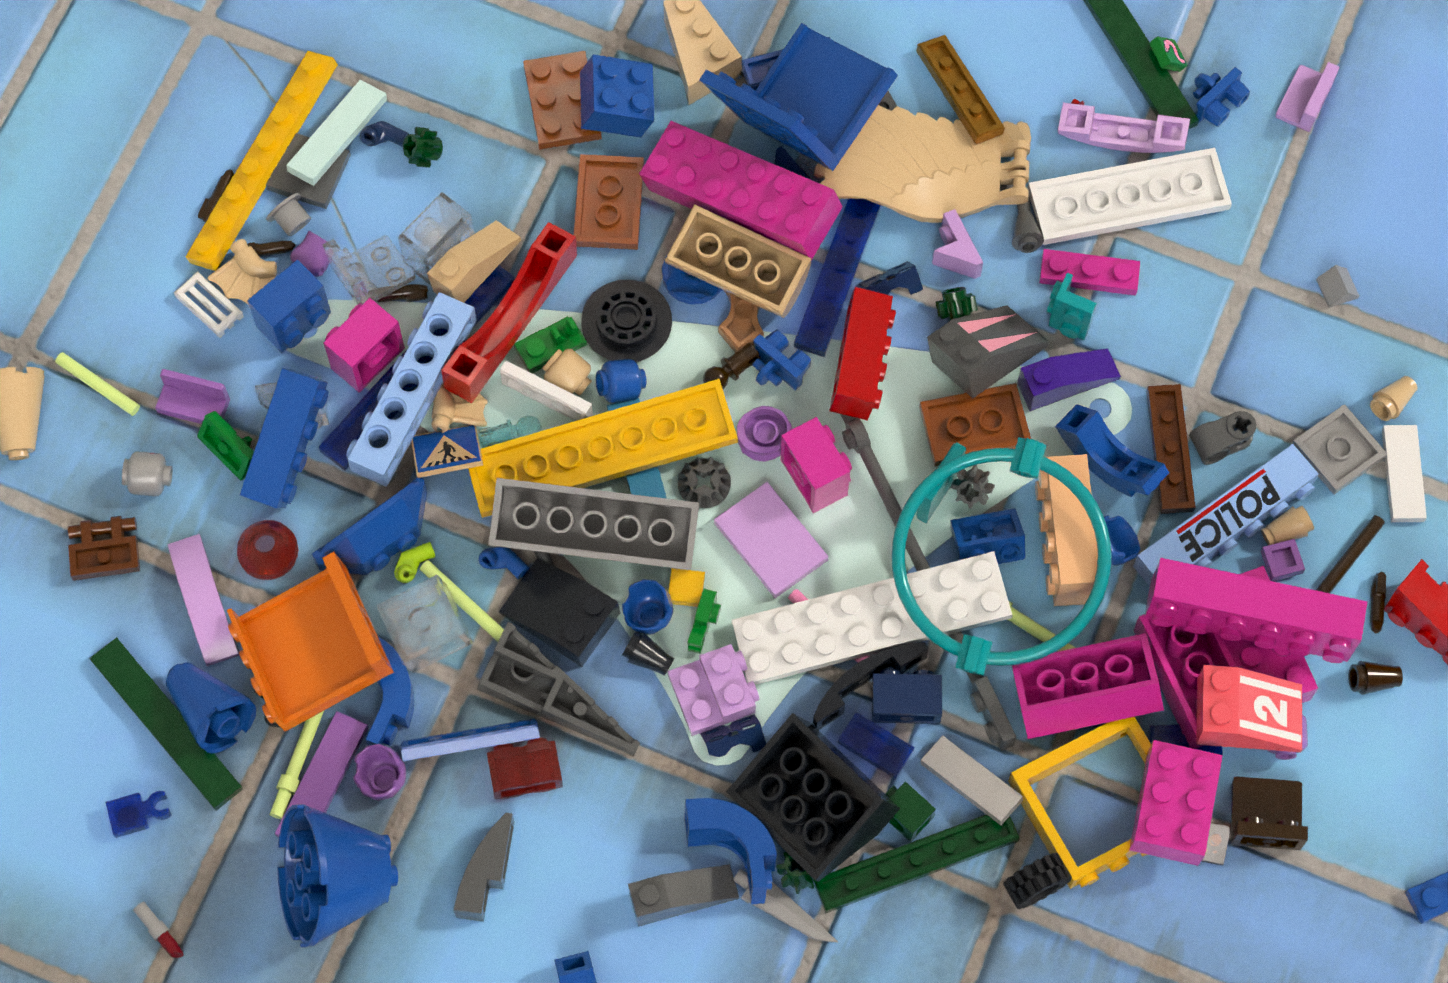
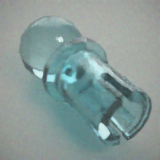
M526 415L521 417L516 425H512L509 419L504 424L478 429L481 447H489L517 437L540 432L542 425L536 417Z

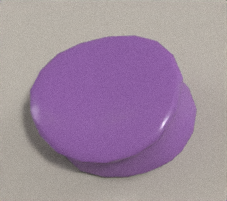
M770 406L756 407L745 413L738 422V444L742 453L753 460L763 462L773 460L781 455V435L793 428L787 416L781 410Z

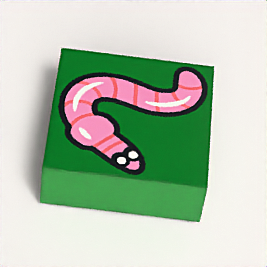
M1157 36L1149 42L1162 69L1180 72L1188 66L1175 40Z

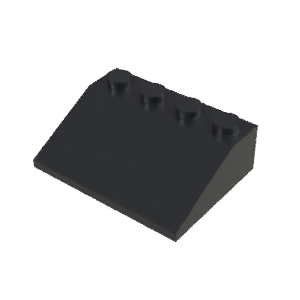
M794 713L789 716L726 791L741 807L757 817L766 827L771 837L817 882L875 838L900 810L882 790L809 721Z

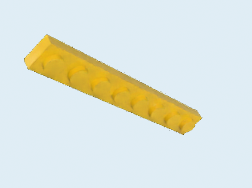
M307 51L185 256L191 264L213 271L218 269L231 244L266 188V183L294 135L299 132L338 64L333 57Z

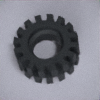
M1052 853L1040 860L1033 861L1030 865L1024 866L1022 870L1016 871L1013 876L1008 877L1007 881H1004L1003 885L1016 908L1021 909L1028 907L1030 904H1036L1039 900L1054 894L1058 889L1063 888L1065 884L1069 883L1072 876L1059 854Z

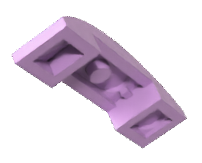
M1063 103L1058 134L1085 144L1119 151L1140 153L1175 152L1185 150L1190 119L1158 115L1157 121L1095 113L1094 106Z
M197 534L168 544L178 583L206 666L239 656L235 640L228 629L229 623L214 581L201 535Z

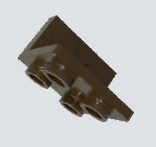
M1234 777L1232 780L1231 845L1301 850L1308 841V826H1302V783L1290 780Z

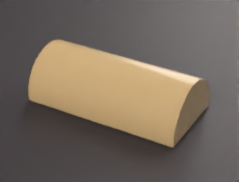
M694 204L665 259V263L784 318L792 309L803 288L811 266V258Z

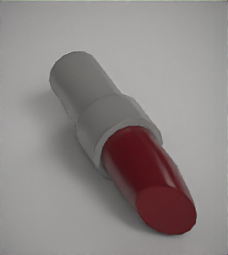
M145 902L137 905L133 911L149 929L148 932L154 940L158 941L171 957H183V951L169 933V929L163 921H160Z

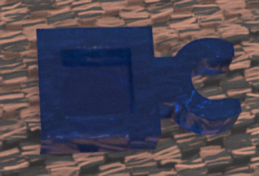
M156 791L145 801H143L140 793H135L105 802L115 838L148 829V818L154 817L158 820H165L171 817L172 814L169 808L163 810L156 809V804L159 801L168 799L165 791Z

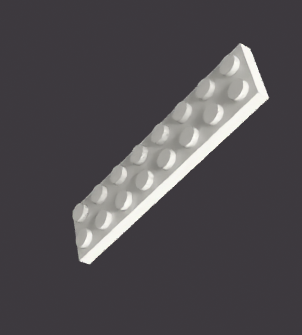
M994 551L907 574L908 582L917 604L927 618L946 635L1012 618L1011 608ZM894 577L732 619L739 651L741 650L747 665V670H745L747 683L753 681L755 685L869 656L891 647L930 640L915 625L906 612L899 598Z

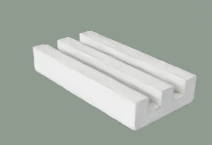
M198 271L174 292L175 297L219 338L225 334L224 331L227 328L231 329L234 326V322L237 319L240 321L244 317L242 311ZM198 283L231 314L228 316L223 314L194 285ZM188 291V292H189L194 298H196L205 308H207L216 318H218V319L221 321V323H220V324H217V323H216L209 315H207L198 305H196L185 293Z

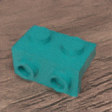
M1067 273L1063 282L1056 281L1051 292V300L1046 311L1051 314L1048 326L1060 330L1068 338L1085 340L1097 303L1069 292L1073 275Z

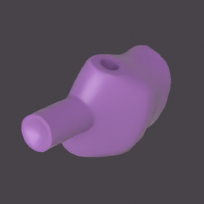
M308 230L302 243L292 251L290 259L292 263L298 259L314 276L320 277L327 270L331 256L337 247Z

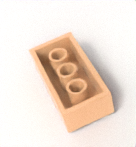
M1087 454L1046 457L1070 471L1091 493ZM1040 470L1039 481L1035 482L1036 500L1042 501V512H1039L1040 532H1046V543L1042 544L1044 564L1049 563V575H1046L1047 595H1053L1054 606L1083 605L1091 593L1097 571L1098 553L1095 532L1078 498L1058 479Z

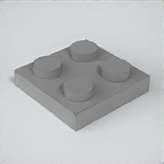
M1345 404L1294 439L1292 443L1319 473L1318 477L1334 495L1387 456L1386 451Z

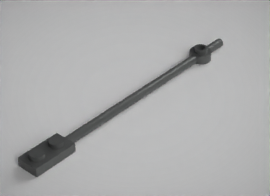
M840 414L846 428L845 431H842L844 442L849 450L854 448L860 454L896 527L902 509L871 448L866 428L859 418ZM909 528L906 550L916 571L930 568L911 528ZM962 632L948 635L962 643L964 637ZM966 672L973 686L972 694H970L971 703L977 713H983L987 722L984 728L991 743L997 742L1001 751L1012 747L1016 735L988 677Z

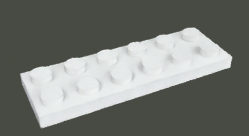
M1215 148L1035 181L1028 184V191L1037 225L1044 239L1043 245L1230 210L1232 205Z

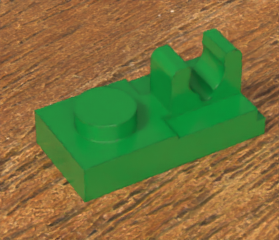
M567 316L514 343V349L528 372L533 374L541 370L558 349L562 352L566 349L576 351L586 346L587 341L573 318Z
M216 411L205 415L197 438L241 481L246 477L254 453L250 448L253 439L250 436L241 439L231 425Z

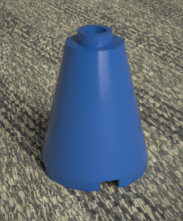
M190 662L177 664L169 670L166 687L197 745L207 753H218L232 747L238 742L234 737L241 730L247 733L256 717V706L249 697Z

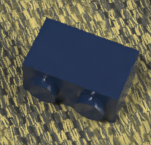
M886 669L881 670L879 674L873 673L872 723L940 724L942 718V675H934V672L930 670H918L914 674H900L898 670Z

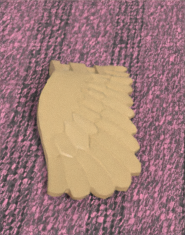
M878 105L834 171L818 163L815 166L814 175L825 178L820 184L834 189L839 199H867L920 222L942 223L943 214L954 209L959 217L963 218L995 205L1024 204L1028 201L1029 191L1025 186L1029 182L1030 162L1027 160V155L1030 154V128L1027 123L1022 121L1018 122L1017 125L1005 121L1002 123L1005 127L1003 135L975 144L962 122L958 119L952 123L944 117H939L936 121L924 113L917 112L916 115H913L908 110L898 106L890 111ZM1001 157H1014L1009 162L1001 163ZM1000 185H1013L1012 188L1000 191Z

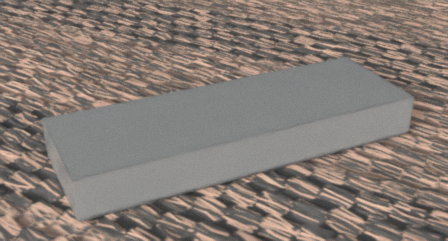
M943 735L921 759L922 766L999 825H1002L1023 801V796Z

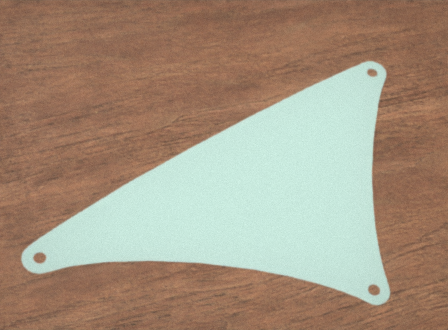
M328 300L331 313L325 323L318 327L317 333L311 338H303L296 347L288 348L287 351L331 369L323 344L327 334L334 327H340L348 319L351 310L356 305L364 304L367 300ZM375 301L399 322L405 349L365 387L367 390L378 396L383 384H389L394 375L392 370L397 358L400 355L404 357L409 348L407 343L414 328L419 329L424 320L422 315L427 303L400 301L378 303V301ZM470 305L475 308L477 321L466 340L481 328L498 306ZM539 309L516 342L567 316L573 318L583 335L581 327L582 313ZM672 321L670 335L662 348L651 357L636 362L639 369H644L647 379L646 388L641 390L640 402L703 384V375L708 368L713 366L722 367L721 359L724 357L728 358L735 354V352L718 333L719 326ZM647 325L644 326L645 330L649 328ZM437 329L432 334L443 336L448 331L446 329ZM611 330L608 331L610 335L614 334ZM763 331L764 338L772 332ZM782 333L789 341V346L781 352L789 359L799 349L811 358V366L803 375L802 385L796 391L784 381L777 387L770 381L760 385L756 382L759 371L750 366L739 375L738 380L735 381L729 377L728 384L723 392L736 434L737 425L741 417L753 408L760 406H770L781 410L787 416L793 429L815 417L818 418L822 426L827 425L834 435V446L839 453L844 452L852 465L848 496L813 514L781 462L780 456L765 462L753 460L742 453L738 443L658 466L667 499L685 501L678 490V474L682 471L685 463H690L697 457L700 459L712 457L720 464L723 463L725 469L730 474L731 480L730 491L720 504L711 508H699L691 570L705 572L704 588L716 591L717 604L721 605L717 623H710L701 654L688 651L687 644L698 607L673 604L674 610L669 624L655 634H646L668 655L675 658L668 671L699 660V655L732 644L734 652L739 651L732 619L793 604L788 597L795 589H798L808 599H813L893 578L891 553L895 525L860 454L854 448L849 450L844 442L842 431H845L846 428L841 415L829 411L842 340ZM587 343L586 346L575 352L591 365V372L587 377L592 382L580 396L575 392L573 394L592 403L594 416L608 412L607 405L614 404L607 402L604 396H599L596 388V372L601 370L605 362L611 360L597 354ZM514 345L480 391V394L488 401L483 411L487 426H476L480 449L575 421L502 384L500 368L505 360L528 371L515 351ZM890 347L887 356L883 355L882 362L887 363V369L883 382L878 383V389L883 390L878 410L872 409L868 421L860 420L866 428L871 448L901 509H903L906 501L918 485L939 467H934L919 409L920 402L966 392L932 363L930 352ZM423 356L419 358L417 362L421 364L429 363L433 358L430 356ZM1024 366L1017 367L989 388L1013 383L1017 384L1020 368ZM541 369L533 374L544 379L545 371ZM1112 382L1033 411H1029L1017 384L1031 439L1047 445L1044 457L1074 454L1064 442L1055 426L1076 404L1090 408V404L1095 399H1105L1111 405V413L1108 417L1103 418L1113 435L1123 430L1131 420L1132 406L1130 398L1124 389ZM410 383L405 385L402 390L411 392L418 385ZM433 402L420 424L428 432H435L431 425L433 421L431 417ZM453 422L449 425V429L466 426L467 424ZM1000 461L977 464L978 469L990 472L988 483L995 485L992 493L987 494L989 498L985 505L978 501L973 504L972 508H969L968 504L962 501L957 502L955 500L958 496L957 490L950 487L927 524L917 519L915 514L910 528L924 556L927 557L953 536L950 520L981 515L1035 478H1027L1010 472L1011 462ZM973 466L965 468V470L968 471L972 469ZM696 474L698 478L696 489L703 485L712 488L710 484L712 475L703 478ZM626 476L584 488L631 494ZM766 482L769 483L829 556L827 562L776 599L714 524L715 518ZM905 549L906 572L914 567V564ZM563 555L578 570L587 583L618 602L620 615L617 619L631 638L635 631L626 624L622 611V603L627 600L629 595V586L647 579L657 581L669 591L671 568ZM654 671L685 726L694 752L702 761L716 766L730 765L744 756L750 746L743 744L732 747L722 757L709 755L701 735L691 736L669 680L668 671L665 676ZM806 672L755 685L760 699L755 702V716L759 720L761 727L764 726L771 714ZM732 722L727 723V724H724V725H725V726H729V725H731ZM754 724V725H751V726H748V727H746V728H743V730H744V729H747V728H750V727H753V726H755V724ZM734 731L732 735L738 734V732Z

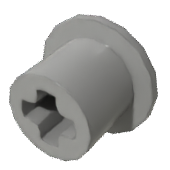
M295 193L277 205L269 213L266 220L268 222L276 220L286 234L292 236L310 222L311 217L298 203L301 195Z

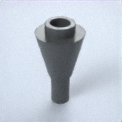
M1028 197L1026 203L1017 204L1018 215L1012 238L1013 248L1023 253L1034 252L1044 243L1043 236L1031 213Z

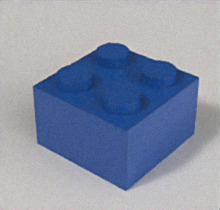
M593 54L580 71L581 129L641 138L654 122L653 64Z
M298 259L247 300L256 327L281 353L288 348L296 347L308 331L313 327L317 328L324 324L331 313L324 286Z

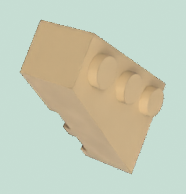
M700 0L663 1L664 22L673 53L676 57L679 74L683 81L688 105L711 93L699 80L706 69L716 75L724 72L733 79L741 75L742 56Z

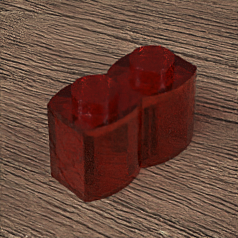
M540 737L529 740L527 745L522 747H513V744L497 745L493 748V751L487 753L494 799L513 798L528 793L546 792L563 787L555 741H547V738Z

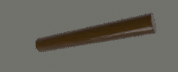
M1377 515L1372 517L1316 591L1325 593L1333 591L1385 524L1381 517Z

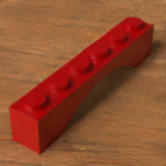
M550 222L546 224L531 245L515 280L498 307L474 335L458 346L441 370L444 389L473 403L577 257L576 236Z

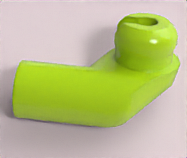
M427 542L403 551L400 554L394 569L395 578L399 582H411L415 578L419 564L436 557L431 543Z

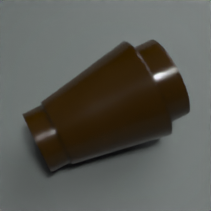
M1359 661L1357 664L1350 666L1348 680L1353 692H1359L1361 695L1400 687L1403 681V674L1399 666Z

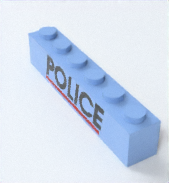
M1292 444L1138 554L1133 567L1149 586L1160 558L1208 568L1212 564L1211 559L1219 553L1222 556L1230 553L1238 545L1236 541L1245 534L1248 538L1255 535L1264 526L1263 521L1270 516L1276 519L1286 512L1290 507L1288 503L1298 498L1301 501L1310 495L1315 489L1313 484L1319 473Z

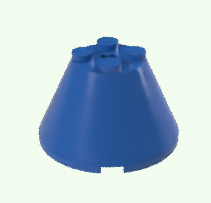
M305 804L292 805L286 811L281 824L278 842L279 848L285 847L284 867H277L280 901L284 919L292 939L301 940L303 943H300V947H312L383 904L388 903L391 887L398 884V870L395 865H391V841L388 835L377 834Z

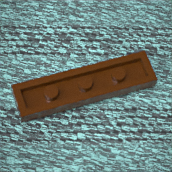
M1181 384L1148 386L1146 394L1154 460L1164 463L1169 471V474L1158 486L1160 513L1194 512L1196 505Z

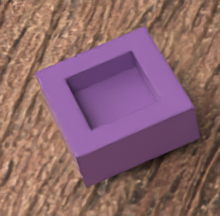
M1295 539L1262 547L1260 552L1271 581L1304 573L1305 567Z

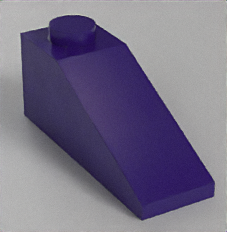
M1107 348L1049 357L1021 367L1017 384L1029 411H1033L1119 380L1121 375Z

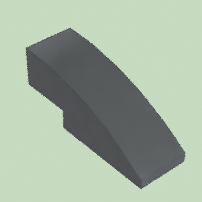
M505 813L494 824L478 845L467 865L453 909L456 918L484 922L489 888L504 889L515 823L512 813Z

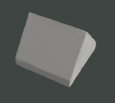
M1335 265L1316 279L1329 308L1359 298L1347 268Z

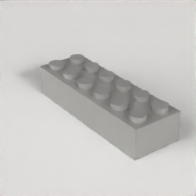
M497 478L488 545L691 570L699 503Z

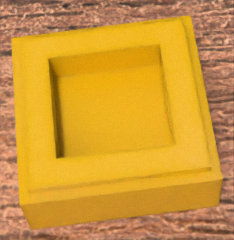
M671 568L668 593L671 596L672 604L698 607L704 588L705 572Z

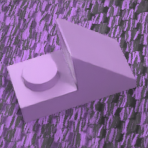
M954 209L944 213L942 226L939 228L945 246L934 250L933 265L974 279L980 277L983 261L957 211Z

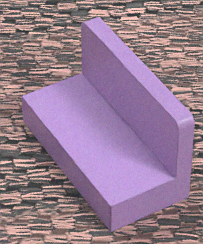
M1328 62L1323 73L1300 65L1276 112V118L1310 132L1340 67Z

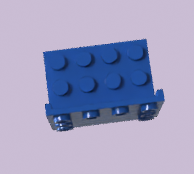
M801 23L756 91L746 84L738 87L735 85L737 82L724 72L716 75L706 69L699 80L745 124L834 171L898 74L893 69L886 68Z

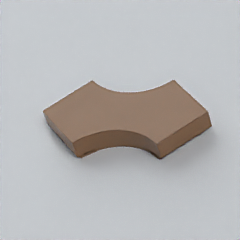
M724 291L729 298L731 309L727 318L719 325L718 333L736 353L747 343L754 345L753 340L759 334L764 337V332L757 318L760 307Z

